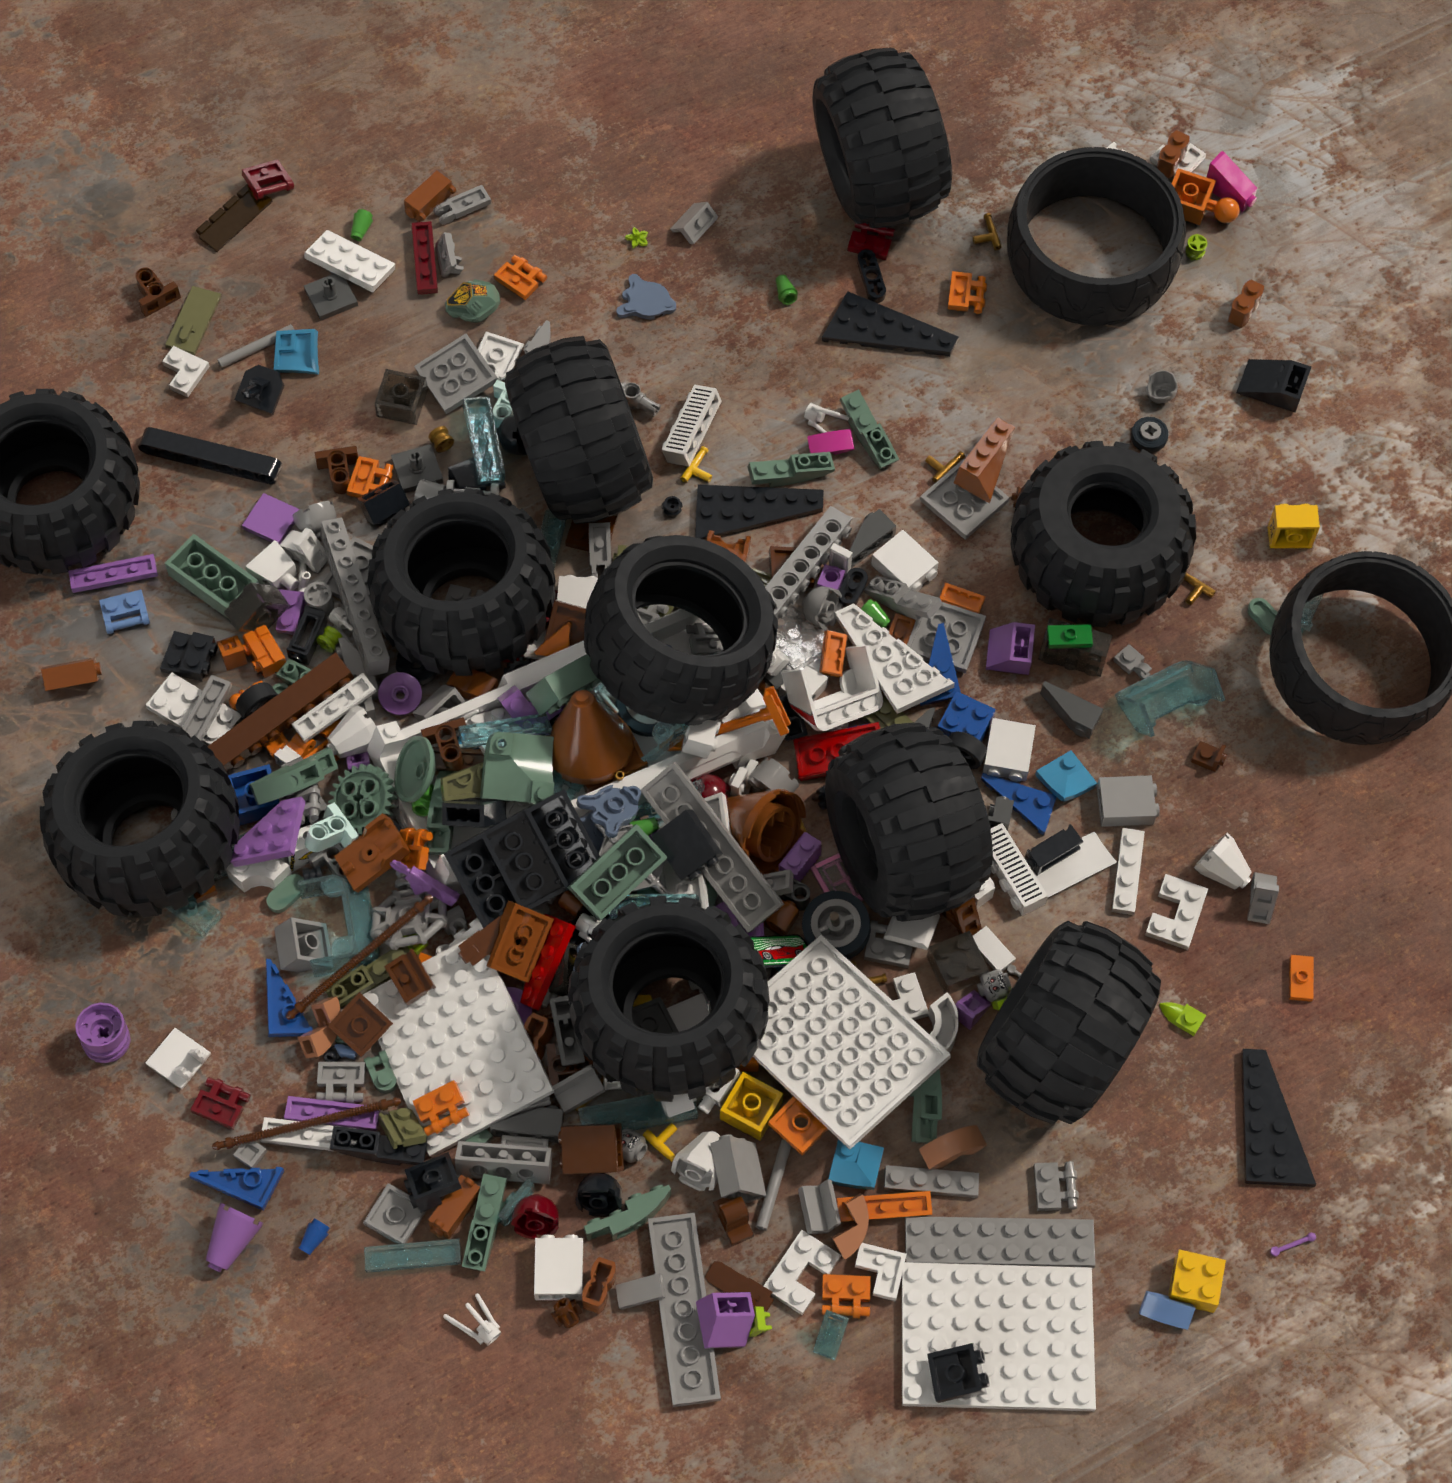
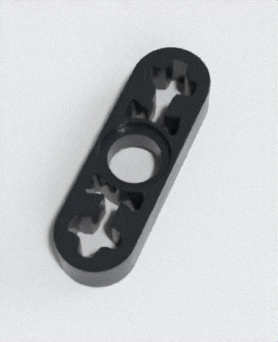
M869 249L861 250L858 253L857 265L867 297L873 302L880 303L885 299L886 287L876 255ZM863 258H867V260H870L869 266H867L866 260ZM874 273L877 275V278L868 279L866 275ZM874 286H876L877 292L880 293L879 295H876L874 292Z

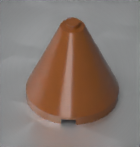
M580 690L572 695L547 733V736L554 737L552 771H557L561 774L562 779L571 783L590 785L608 781L615 777L614 773L622 767L625 769L628 766L634 752L633 735L629 726L587 690Z
M785 789L727 797L731 835L762 875L779 872V864L805 832V830L800 828L801 818H806V810L801 798L797 794Z

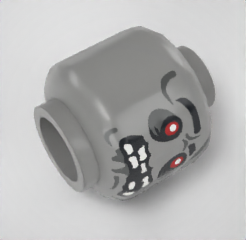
M999 969L982 974L980 976L981 983L977 984L980 997L985 996L989 1002L1006 998L1009 991L1012 990L1007 973H1003Z
M630 1128L622 1130L623 1160L629 1163L641 1160L647 1151L645 1137Z

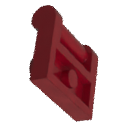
M278 159L242 169V177L253 191L256 200L262 199L265 195L294 189L291 177ZM282 180V182L278 184L270 185L263 188L260 187L265 184Z

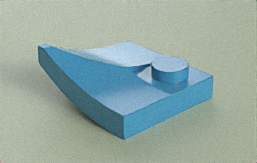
M316 329L276 331L274 370L279 373L319 374L318 331Z
M1072 750L1036 770L1035 773L1043 785L1063 802L1074 799L1097 786L1095 779Z
M838 1139L829 1175L832 1184L874 1190L884 1148L858 1142L851 1149H848Z

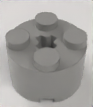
M768 757L758 765L748 779V782L752 785L750 789L753 793L776 789H785L794 793L799 787V783L795 778L793 780L789 778L790 772L783 765L772 758L768 760Z

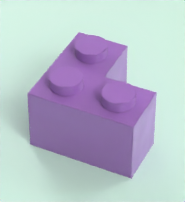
M515 685L497 698L524 734L534 733L562 711L560 708L551 715L546 712L540 716L531 701H527Z

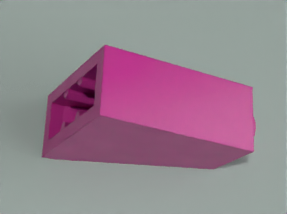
M1221 151L1210 163L1207 178L1216 180L1213 194L1221 199H1234L1238 203L1240 211L1243 212L1247 207H1252L1255 203L1257 187L1229 156Z

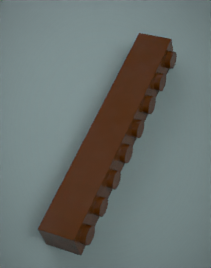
M335 652L207 747L213 751L215 757L223 764L226 773L232 768H238L245 762L247 757L251 754L259 753L263 748L262 746L269 741L273 742L278 739L281 732L287 728H292V723L351 682L354 676Z

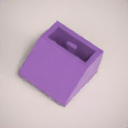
M1012 622L990 629L986 669L1029 675L1035 625Z
M750 1292L711 1293L696 1301L704 1349L740 1348L746 1346L755 1317Z

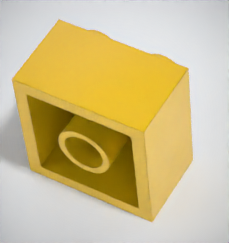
M1310 504L1275 505L1267 526L1270 548H1312L1320 528L1318 506Z
M742 1072L720 1109V1120L761 1141L769 1127L768 1121L777 1113L783 1103L784 1093Z
M1179 1249L1174 1259L1168 1293L1169 1298L1193 1304L1195 1309L1214 1313L1219 1305L1226 1260Z

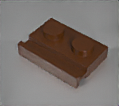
M410 949V952L399 956L384 966L408 1006L427 994L432 988H436L413 949Z

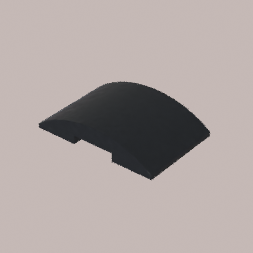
M565 789L521 810L443 853L483 928L503 914L508 901L533 909L562 892L568 891L567 887L600 857Z

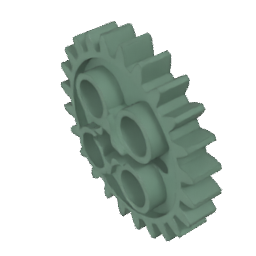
M360 764L359 768L353 765L352 772L344 770V778L338 776L339 784L333 783L336 790L329 792V794L334 796V799L329 800L328 803L332 804L335 802L358 834L362 835L365 826L382 813L386 816H393L389 810L390 808H396V805L392 804V801L397 799V796L392 794L396 791V787L391 785L394 780L388 777L389 774L384 772L383 769L368 764V766Z

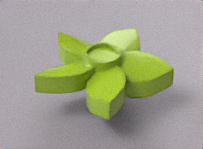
M634 227L632 234L625 236V239L632 241L633 249L638 244L648 246L646 239L647 231L639 232Z

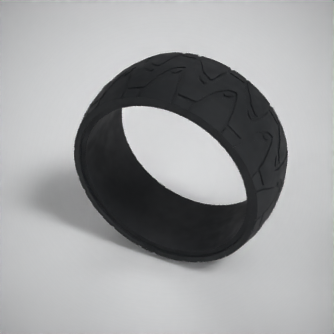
M1106 147L1072 149L1043 162L1030 174L1019 190L1008 221L1007 251L1012 272L1018 285L1025 295L1045 312L1067 322L1087 326L1118 324L1131 320L1150 309L1173 282L1184 252L1186 226L1183 207L1179 195L1171 182L1167 180V177L1149 162L1147 163L1146 160L1125 151L1112 148L1107 149ZM1079 196L1107 198L1120 202L1143 216L1157 233L1163 253L1152 264L1133 274L1116 278L1088 277L1071 272L1049 259L1035 243L1028 224L1041 210L1060 200Z
M1361 551L1348 553L1315 567L1290 590L1272 626L1269 648L1270 667L1281 697L1289 705L1293 713L1299 716V719L1322 735L1324 734L1329 738L1344 743L1357 745L1381 744L1409 735L1410 732L1418 730L1441 711L1452 695V598L1435 577L1419 565L1416 566L1415 563L1407 559L1383 552ZM1339 590H1355L1376 595L1398 607L1418 628L1428 649L1431 663V679L1425 699L1402 708L1381 709L1351 701L1332 689L1316 672L1304 648L1301 618L1305 603L1324 593Z

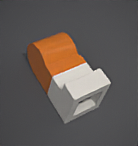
M296 733L283 749H279L274 754L276 764L281 767V765L300 756L304 758L313 751L316 746V740L312 738L305 743L299 734Z

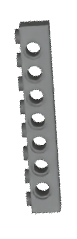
M830 506L766 585L765 588L771 594L775 603L774 615L777 619L785 617L789 605L793 606L796 603L799 593L807 589L810 583L809 580L816 578L820 566L827 564L830 548L833 543L840 546L841 540L849 536L852 530L850 527L851 517Z
M341 517L321 521L320 538L348 622L353 627L352 634L366 676L387 673L390 658L343 519Z

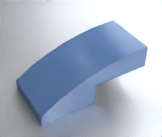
M1146 1291L1139 1313L1158 1322L1188 1330L1195 1307L1193 1304L1171 1300L1168 1295Z

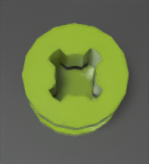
M1199 234L1190 236L1185 248L1186 256L1192 260L1203 258L1207 248L1206 238Z
M327 626L324 629V634L319 635L316 641L324 650L333 653L337 643H339L338 638H343V636L335 628Z

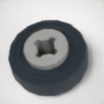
M1155 417L1140 418L1135 422L1131 430L1133 445L1138 450L1144 449L1149 453L1160 451L1168 441L1166 424Z

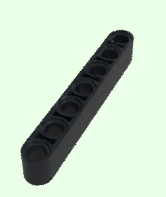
M153 427L145 428L138 445L139 450L148 455L270 485L276 483L282 467V462L274 457Z

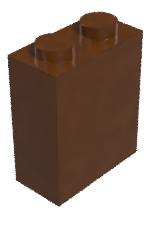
M621 1123L567 1125L561 1127L558 1141L562 1145V1155H560L559 1163L561 1169H563V1174L611 1173L624 1170Z

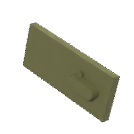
M192 286L165 344L166 348L171 349L175 346L195 355L222 297L221 293Z

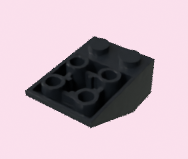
M1248 359L1236 393L1296 413L1311 366L1293 360Z

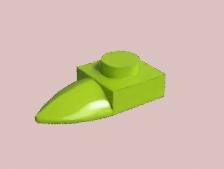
M1172 1002L1159 1004L1162 1013L1172 1024L1192 1036H1195L1206 1017L1205 1014L1188 1004L1185 1006Z

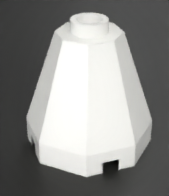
M356 705L350 709L328 736L329 744L326 747L332 749L333 755L343 758L367 752L376 725L371 718L367 719L363 716L366 714V711L362 707Z
M1226 833L1217 841L1218 844L1212 846L1203 855L1194 868L1200 874L1230 888L1237 889L1240 886L1243 889L1251 880L1249 877L1251 870L1234 838Z
M714 1131L702 1132L676 1154L671 1171L674 1175L676 1172L680 1174L679 1180L683 1184L698 1191H704L706 1187H709V1190H714L718 1179L710 1143L719 1140L720 1135Z

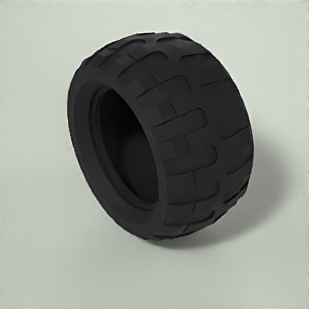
M683 535L649 537L643 543H634L624 549L598 577L586 606V621L584 625L585 653L591 658L590 667L595 676L606 687L605 689L615 699L634 712L668 724L700 725L706 720L716 721L727 716L735 708H738L757 690L771 665L778 629V619L774 615V600L766 590L760 576L747 563L724 547L700 538ZM659 604L685 610L703 620L714 630L721 641L724 651L702 656L675 650L650 634L641 622L637 609Z

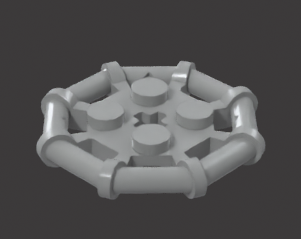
M412 889L393 890L392 894L380 905L372 908L370 912L372 916L370 936L373 939H377V936L382 932L384 933L390 925H393L400 917L402 918V915L404 916L406 912H409L408 910H411L417 901L420 903L425 896L430 894L423 892L415 895ZM432 896V903L425 906V910L422 913H417L411 921H408L401 929L399 928V931L397 930L384 943L389 945L392 950L416 944H427V940L442 927L447 926L449 922L447 918V905ZM438 908V914L432 913L433 909ZM417 934V935H415V936H409V937H403V938H402V936H405V935Z

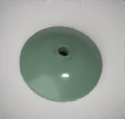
M414 736L410 738L403 746L397 759L394 784L398 797L404 802L412 803L421 798L428 790L434 778L436 768L435 753L430 741L425 737Z

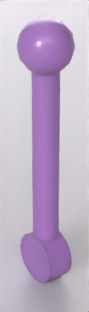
M1311 1232L1306 1237L1282 1247H1272L1270 1254L1273 1257H1277L1284 1250L1307 1241H1315L1316 1235Z

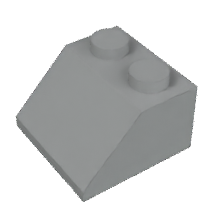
M442 685L413 712V715L419 722L465 702V700L455 687Z
M291 917L274 928L281 970L299 973L333 965L326 923Z

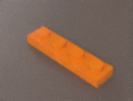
M930 1191L864 1196L869 1220L932 1215ZM853 1197L836 1198L841 1222L854 1221L844 1203Z

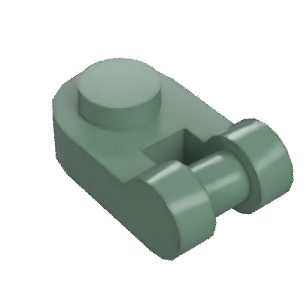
M386 1051L378 1052L379 1055L372 1058L370 1056L364 1058L366 1068L377 1091L384 1094L394 1091L397 1087V1079L390 1066ZM382 1063L384 1069L376 1072L374 1066Z

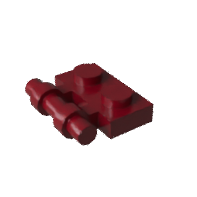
M855 223L854 228L861 229V232L852 231L847 251L858 254L861 250L869 249L875 253L876 258L887 260L892 240L886 239L885 236L893 237L895 229L888 227L870 228L869 224ZM868 231L879 233V235L874 236L867 233Z
M208 1077L205 1086L210 1087L211 1090L210 1092L200 1090L190 1109L191 1113L234 1130L244 1110L243 1106L238 1105L237 1102L241 1100L248 1103L251 1094L244 1092L238 1086L235 1088L229 1086L221 1079L215 1080ZM222 1092L230 1097L226 1100L218 1097V1095Z

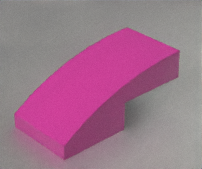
M850 429L807 436L810 453L830 452L837 455L855 450Z

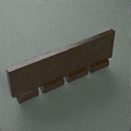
M246 184L236 193L237 196H232L223 205L225 210L219 208L209 217V221L206 220L196 229V232L200 235L199 239L218 252L268 207L273 200L267 195L262 199L256 200L253 191Z

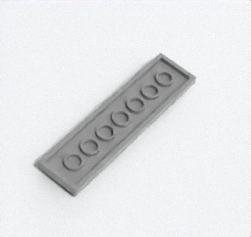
M676 762L669 765L641 789L642 794L665 824H668L685 810H693L723 853L718 857L719 862L710 868L706 866L701 872L748 933L752 932L785 905Z
M695 1213L649 1218L648 1225L655 1274L660 1273L663 1277L666 1298L659 1300L672 1406L679 1407L721 1401L714 1348L704 1349L696 1301L706 1296Z
M905 1217V1254H907L905 1262L1095 1268L1094 1220Z

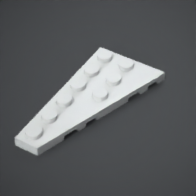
M855 604L835 612V618L853 646L869 645L879 686L897 714L954 688L955 683L952 680L946 679L940 674L938 669L932 668L924 662L919 654L901 640L891 636L886 628H881L877 625L872 617Z

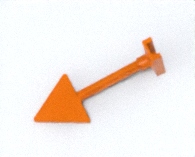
M774 686L765 688L763 700L767 707L760 709L759 712L722 723L718 734L715 736L760 721L766 722L772 719L780 736L788 734L787 726L791 722ZM685 732L662 745L661 749L663 751H682Z

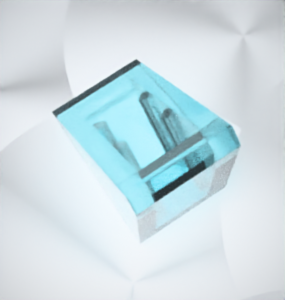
M826 1310L813 1352L835 1360L844 1338L849 1318Z

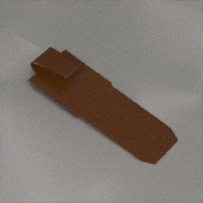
M502 915L458 946L461 950L458 954L465 964L470 962L474 966L492 952L500 933Z
M714 1261L705 1275L706 1280L725 1293L750 1292L753 1308L755 1306L764 1307V1311L767 1312L774 1301L770 1297L773 1293L771 1290L751 1278L743 1276L722 1262Z

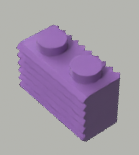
M804 832L779 864V871L790 869L793 873V878L801 882L803 876H806L808 870L811 869V866H814L816 860L821 856V841Z

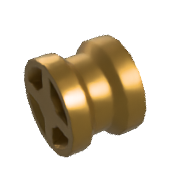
M445 426L435 428L428 436L429 440L435 444L434 448L437 452H445L454 445V439L448 435L449 431Z

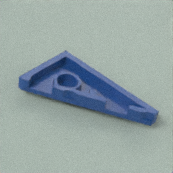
M944 623L938 624L929 665L932 668L938 669L942 676L952 680L955 685L954 688L920 703V706L952 699L956 691L961 693Z
M986 773L982 774L981 780L991 791L994 790L1000 796L1014 800L1012 809L1018 812L1026 822L1029 821L1038 829V833L1043 836L1045 835L1056 801L1054 794L987 775Z
M266 959L268 1037L301 1036L313 1030L312 1026H309L303 1016V1013L299 1012L291 1020L286 1018L287 1012L295 1007L296 999L288 985H285L276 965L272 963L271 959Z
M238 1168L209 1172V1170H199L191 1172L189 1177L264 1211L284 1173V1168H251L249 1170Z

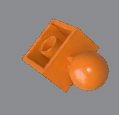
M1179 168L1177 169L1172 185L1179 195L1185 221L1200 225L1205 211L1208 210L1214 212L1219 222L1231 223L1239 215V205L1232 198H1222L1219 201L1211 199L1216 180Z

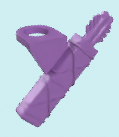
M396 860L390 863L394 870L406 875L404 879L408 880L415 895L427 892L449 906H452L458 900L459 893L429 876L424 870H419L415 866L409 869L407 865Z

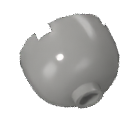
M323 501L309 505V508L304 513L302 509L295 512L292 516L297 528L301 532L305 528L311 529L317 539L320 538L321 521L336 519L337 517L332 501Z
M821 586L814 588L804 597L802 602L803 613L810 625L826 631L829 630L827 628L829 624L830 626L835 625L837 622L835 612L842 609V604L839 603V597L842 598L840 591Z

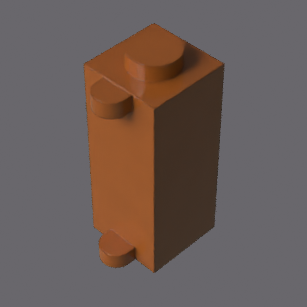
M436 170L404 199L405 213L411 219L414 218L418 222H422L433 212L436 206L444 202L457 190L452 185L451 180Z
M95 658L42 667L41 673L45 691L96 682L99 680V675H102L100 662L96 663Z
M460 1175L458 1179L462 1189L447 1194L442 1200V1204L436 1208L428 1219L430 1231L437 1237L442 1238L444 1236L450 1239L478 1200L480 1186L476 1185L472 1179Z

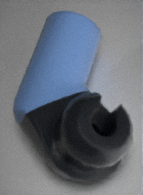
M336 1044L330 1047L323 1055L325 1062H336L343 1057L355 1060L357 1057V1053L351 1047L343 1044Z

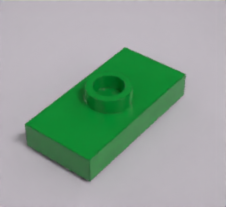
M1050 625L1047 627L1049 648H1086L1093 646L1091 625Z

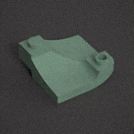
M499 731L491 734L485 747L480 798L537 803L553 795L555 783L553 782L552 771L554 737ZM500 739L504 741V746L502 747L498 746Z

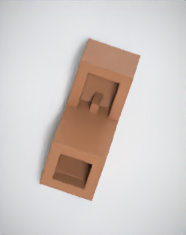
M337 996L324 998L311 1005L319 1027L298 1037L305 1058L319 1057L334 1043L337 1034L328 1025L341 1012Z
M972 1125L940 1136L919 1148V1151L929 1169H942L961 1155H974L987 1146L978 1126Z
M861 1193L844 1202L855 1224L831 1237L844 1260L860 1247L867 1233L869 1214L866 1201Z

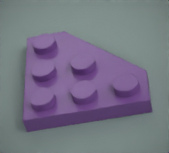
M302 797L282 800L238 841V844L234 845L231 863L238 867L294 856L305 800Z

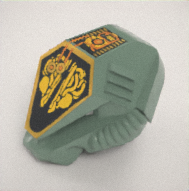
M474 279V281L463 282L445 302V309L453 318L460 316L464 321L479 323L496 311L500 305V295L493 284Z

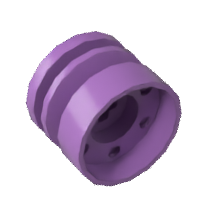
M100 1002L83 1009L77 1017L75 1024L76 1034L84 1052L90 1059L100 1063L113 1062L122 1057L129 1049L131 1042L130 1032L122 1013L117 1007L109 1003Z

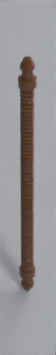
M427 895L420 903L417 901L413 908L408 910L409 912H406L404 916L402 915V918L400 917L393 925H390L384 933L382 932L377 936V939L375 938L368 946H365L366 948H363L361 952L359 951V954L357 953L350 961H347L343 967H340L341 969H338L339 971L334 972V975L332 974L325 982H322L318 988H315L316 990H313L311 994L309 993V996L307 995L302 1001H298L294 1005L295 1007L287 1012L286 1018L291 1020L299 1012L302 1014L306 1010V1006L311 1005L329 987L331 988V985L336 984L354 966L356 967V964L361 963L372 951L374 952L381 946V943L386 942L390 936H393L392 934H395L397 930L399 931V928L401 929L408 921H411L417 913H422L425 910L424 907L432 903L433 897Z
M396 1097L387 1101L382 1099L379 1102L367 1104V1106H358L355 1109L350 1108L349 1110L346 1109V1111L326 1114L323 1117L317 1116L314 1119H305L302 1122L297 1121L296 1123L273 1127L270 1130H261L258 1133L252 1132V1134H244L234 1138L227 1137L225 1141L213 1143L212 1148L213 1150H220L225 1147L231 1149L235 1145H241V1143L246 1144L247 1142L250 1143V1141L279 1136L282 1133H291L294 1130H303L306 1127L311 1128L312 1126L315 1127V1125L332 1123L335 1120H344L347 1117L352 1118L353 1116L356 1117V1115L376 1112L379 1109L385 1111L388 1110V1107H396L401 1104V1099Z

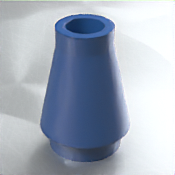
M314 1218L311 1223H308L298 1248L311 1255L316 1247L329 1235L327 1232L330 1227Z

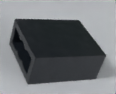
M467 798L442 803V825L487 827L506 819V800Z
M693 810L683 811L651 836L659 849L668 857L667 861L681 881L697 879L702 874L700 872L706 866L710 868L719 862L718 857L723 854Z

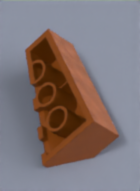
M997 417L960 465L953 483L990 504L1015 427Z

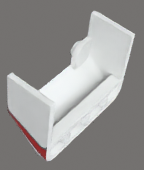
M869 645L847 647L845 649L850 669L844 671L839 679L841 691L815 701L812 699L804 669L781 672L791 708L814 730L827 731L876 712L882 707L883 697Z

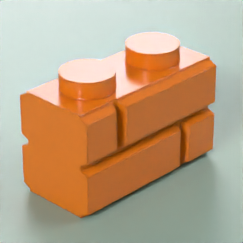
M262 625L242 636L244 641L242 646L246 656H252L254 661L251 663L256 673L261 672L264 678L278 672L286 663L285 656L266 625Z

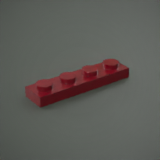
M432 221L412 223L418 295L438 293Z

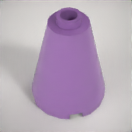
M220 1203L206 1256V1261L210 1262L208 1267L220 1273L222 1269L228 1270L263 1225V1222L260 1221L257 1225L253 1224L254 1218L229 1207L228 1211L224 1210L225 1204Z

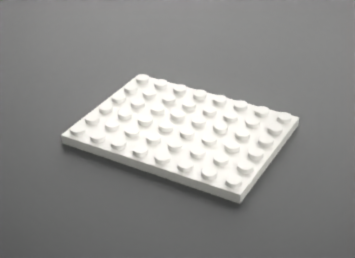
M822 935L768 981L769 1018L765 1034L761 1040L758 1039L757 1041L758 1049L753 1058L848 1149L856 1145L951 1058V1054Z
M464 941L422 962L436 988H432L427 994L409 1006L404 1002L392 979L363 994L393 1023L378 1039L382 1051L385 1050L390 1066L407 1107L413 1110L423 1130L431 1125V1120L425 1123L420 1121L413 1100L453 1080L457 1082L465 1103L457 1106V1108L460 1110L466 1107L470 1115L463 1118L462 1122L457 1125L453 1123L445 1127L444 1131L439 1134L426 1135V1150L432 1158L457 1145L458 1141H465L489 1128L491 1124L502 1121L555 1093L499 971L486 966L491 954L474 966L470 962L465 964L458 954L461 951L458 946ZM447 1111L439 1115V1119L441 1120L450 1115V1112Z
M905 1262L902 1272V1406L1095 1411L1092 1268ZM970 1343L977 1345L978 1349H982L985 1355V1363L981 1365L983 1373L986 1372L989 1377L990 1387L986 1388L987 1394L967 1399L958 1398L941 1403L936 1402L927 1354Z

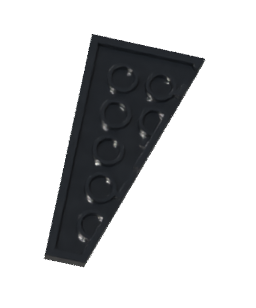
M847 291L822 336V342L832 340L840 341V344L846 345L849 342L860 344L863 347L889 350L900 348L906 352L917 350L924 351L925 354L950 357L958 343L959 336Z
M698 484L695 538L707 539L709 530L715 531L714 535L718 536L731 532L736 534L764 527L768 523L784 522L785 519L792 517L801 518L823 512L824 490Z
M1242 1049L1245 1184L1315 1187L1316 1181L1266 1050Z

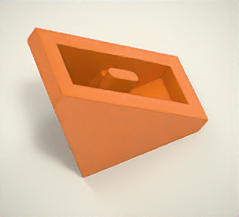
M567 622L536 648L534 653L540 656H549L570 647L571 624Z
M237 635L216 642L227 671L248 664L243 646Z

